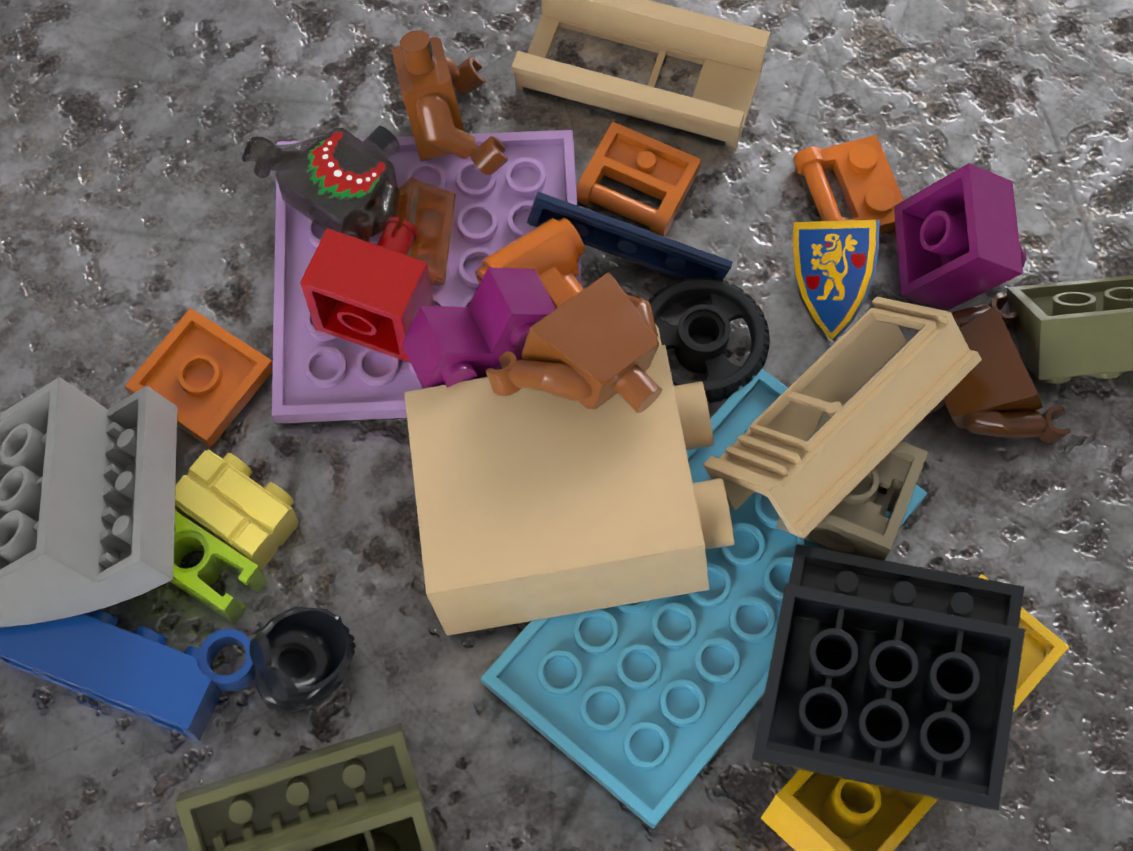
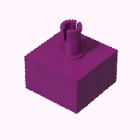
M968 163L894 206L901 297L939 310L948 311L1023 274L1026 252L1019 242L1013 181Z

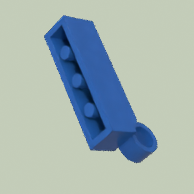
M102 610L36 624L0 628V662L200 741L220 699L221 690L238 691L247 687L254 680L255 666L249 651L251 640L244 633L235 629L218 630L210 634L203 641L200 649L187 646L183 653L165 646L168 639L148 628L137 626L135 632L132 633L116 627L118 619ZM231 645L241 646L245 649V662L237 672L231 675H219L214 672L213 661L221 649Z

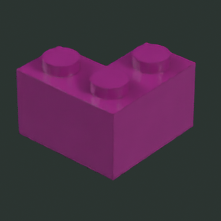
M488 267L468 307L420 306L402 345L422 388L446 385L448 388L462 381L488 377L486 374L488 368L502 369L499 357L506 351L514 353L517 361L524 360L521 356L530 327L556 308L535 269Z

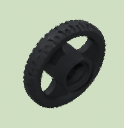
M695 276L683 278L682 281L676 280L667 284V287H662L648 300L652 308L655 324L659 328L661 345H665L666 350L675 349L677 360L687 370L695 373H707V380L703 382L707 402L714 403L720 402L723 399L727 400L734 392L739 390L741 385L742 387L746 386L753 380L752 376H757L760 370L763 369L770 345L767 320L760 306L756 305V301L735 284L730 285L726 280L724 281L719 278L714 280L712 277L704 276L699 278ZM693 298L710 299L711 305L702 304L687 309L680 317L678 325L666 323L660 318L669 307L683 300ZM743 318L747 324L751 336V350L743 366L731 363L725 356L730 336V322ZM705 334L711 337L714 342L705 345L698 344L691 339V336ZM671 371L673 386L699 382L683 378Z

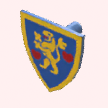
M880 220L793 222L794 268L801 296L814 321L831 340H836L854 321L868 297L879 260Z

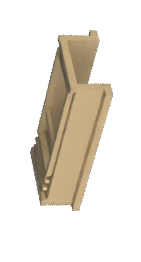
M542 0V16L527 53L517 51L511 71L515 73L516 89L523 91L525 87L725 141V146L737 149L762 72L770 32L651 0ZM559 27L658 53L648 85L547 59ZM666 55L703 65L692 97L655 88Z
M876 297L872 301L875 308H871L750 424L748 426L750 429L744 434L739 435L738 440L732 446H728L725 449L726 452L720 458L711 456L702 464L712 480L723 479L729 507L737 510L754 492L766 495L788 531L805 538L982 360L977 351L969 349L951 312ZM898 325L920 331L907 343ZM823 411L827 412L831 418L814 434Z

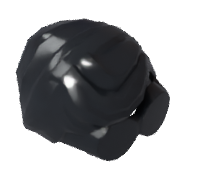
M294 607L271 618L251 640L249 651L255 666V687L260 697L269 706L283 712L293 713L328 697L341 686L347 677L356 647L353 642L355 638L352 634H349L350 629L342 622L341 617L331 613L328 609Z

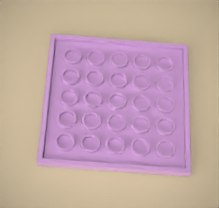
M573 130L470 134L476 138L475 144L478 146L489 137L494 136L505 147L503 154L508 157V161L490 175L483 174L475 166L471 157L461 159L453 154L420 161L414 136L395 137L383 151L374 142L367 140V138L340 139L332 155L338 161L339 166L344 162L343 155L346 157L344 166L339 167L344 172L345 168L350 164H357L358 166H350L346 171H352L360 175L374 167L376 168L379 162H384L386 165L385 170L379 176L378 183L375 184L369 194L367 192L360 198L355 196L349 199L348 196L340 199V196L329 198L333 194L332 192L328 193V191L319 195L318 191L322 188L319 187L320 179L315 185L313 180H310V177L313 176L311 174L313 170L307 173V170L310 168L308 165L311 164L308 154L312 153L309 151L315 149L314 147L321 145L319 143L323 140L277 142L272 418L274 423L407 418L404 392L423 389L411 363L315 329L300 281L327 228L377 245L386 227L388 218H399L400 222L397 226L399 230L404 220L410 222L417 228L419 233L413 241L407 256L427 262L434 306L468 307L479 286L475 271L482 267L481 261L536 228L526 222L538 191L577 205ZM579 256V262L577 263L579 274L576 276V279L582 286L581 262Z

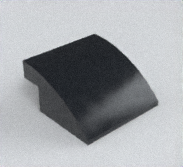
M796 544L789 584H785L752 760L998 811L1025 629L1019 628L1025 586Z

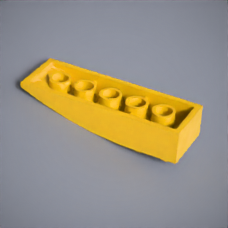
M981 574L978 577L982 579H987L983 574ZM1021 608L1019 628L1025 629L1013 712L1070 647L1024 608ZM799 770L775 795L761 816V819L795 851H894L938 799Z

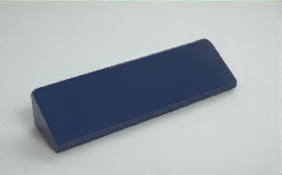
M539 191L536 193L526 222L537 228L552 218L557 221L566 218L575 227L584 245L682 280L683 278L694 276L696 278L704 276L712 277L714 280L717 278L724 280L733 261Z

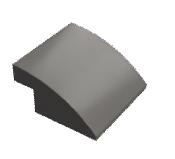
M58 377L0 414V628L58 620L103 609L142 595L173 580L177 406L146 385L107 409Z

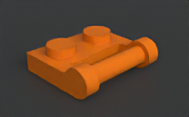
M612 121L576 186L577 202L586 206L592 202L649 227L650 232L666 237L681 204L700 171L702 159ZM603 176H606L660 199L662 203L656 209L599 183Z
M877 135L822 149L815 146L807 147L794 155L793 162L797 173L804 175L822 221H848L847 218L841 216L824 173L826 170L833 169L852 217L849 220H880L879 234L896 230L894 206L904 201Z

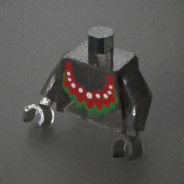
M377 126L363 142L344 128H334L325 136L320 135L293 144L275 145L271 140L259 136L250 138L246 144L241 160L245 163L249 161L256 162L254 173L259 178L268 177L271 170L277 171L275 176L283 200L325 231L329 228L370 243L371 237L384 231L388 218L396 217L400 191L397 186L394 166L388 159L400 148V144L397 138L383 126Z

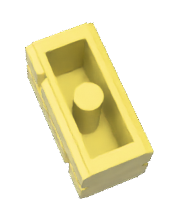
M205 450L189 468V473L183 475L175 485V511L257 564L262 571L277 553L278 547L285 543L298 526L299 521L291 507L294 500L287 492L272 482H269L263 488L249 478L253 473L252 470L235 455L227 453L222 459L211 450Z

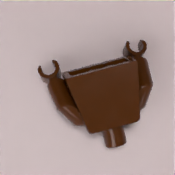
M998 293L993 296L989 305L980 304L952 312L951 314L969 349L977 351L982 360L930 413L947 407L958 429H967L971 433L1003 438L1037 437L1044 443L1053 444L1069 434V428L1058 429L1051 422V420L1058 419L1066 413L1061 405L1051 406L1042 414L1036 411L1043 408V405L1008 331L1019 313L1015 311L1011 314H1005L1000 311L1008 300L1007 296L1003 293Z

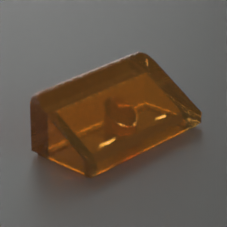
M411 177L395 192L391 217L399 218L400 222L397 226L399 230L404 220L417 228L418 236L413 241L407 256L427 262L430 284L442 286L445 284L456 194Z

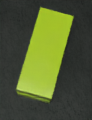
M175 511L173 580L169 582L235 625L245 612L246 606L238 600L236 602L227 593L222 597L210 586L216 582L222 570H228L238 575L239 581L247 586L249 585L250 589L256 593H259L267 583L266 578L257 564ZM197 550L204 552L203 558L198 565L188 569L180 568L181 561L186 554Z

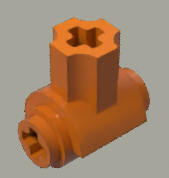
M552 218L481 261L482 267L475 271L476 278L480 284L488 267L535 269L557 309L584 290L576 276L579 274L577 264L579 256L585 253V247L579 233L566 218L558 221Z

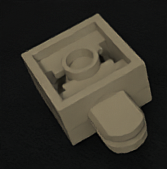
M823 411L814 434L831 418L827 412ZM901 441L802 539L832 551L885 560L895 541L928 451ZM886 511L891 512L889 518L884 517ZM779 517L776 528L790 533Z

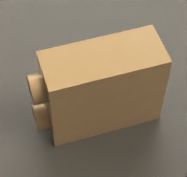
M665 345L658 346L651 365L646 370V373L662 389V392L641 413H637L618 393L597 409H588L578 401H571L543 391L521 388L512 395L500 396L494 393L488 377L462 381L448 388L446 385L404 392L426 595L447 636L709 590L705 550L734 545L731 516L722 478L697 483L692 482L686 451L714 446L709 409L702 381L673 386Z

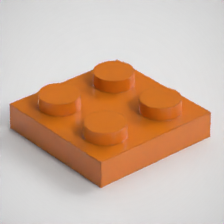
M190 308L124 386L128 393L132 395L147 385L177 406V426L211 448L271 375L273 362L262 353Z

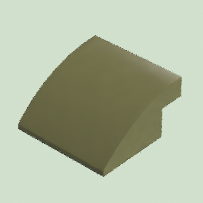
M401 723L181 792L175 801L189 851H438Z

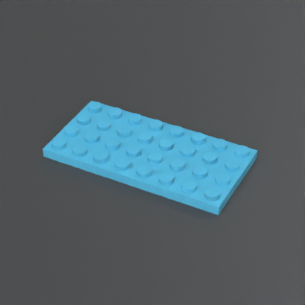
M761 369L757 376L753 375V380L746 386L742 387L741 385L739 390L734 392L710 419L714 446L686 451L692 482L712 480L702 464L711 456L720 458L726 452L725 449L728 446H732L738 440L739 435L749 430L748 426L780 397L788 387L764 369ZM918 485L915 486L900 528L927 495V492ZM754 492L737 510L729 507L734 545L705 550L709 590L531 621L481 677V682L484 686L653 830L764 696L785 584H789L796 544L829 550L776 528L780 516L769 498L758 492ZM886 511L884 517L889 518L891 512Z

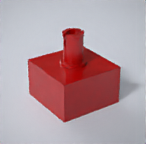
M390 217L386 222V227L377 245L327 228L300 281L315 329L410 363L402 343L420 306H434L427 262L407 256L413 241L418 236L417 228L404 220L399 230L397 228L400 222L399 218Z

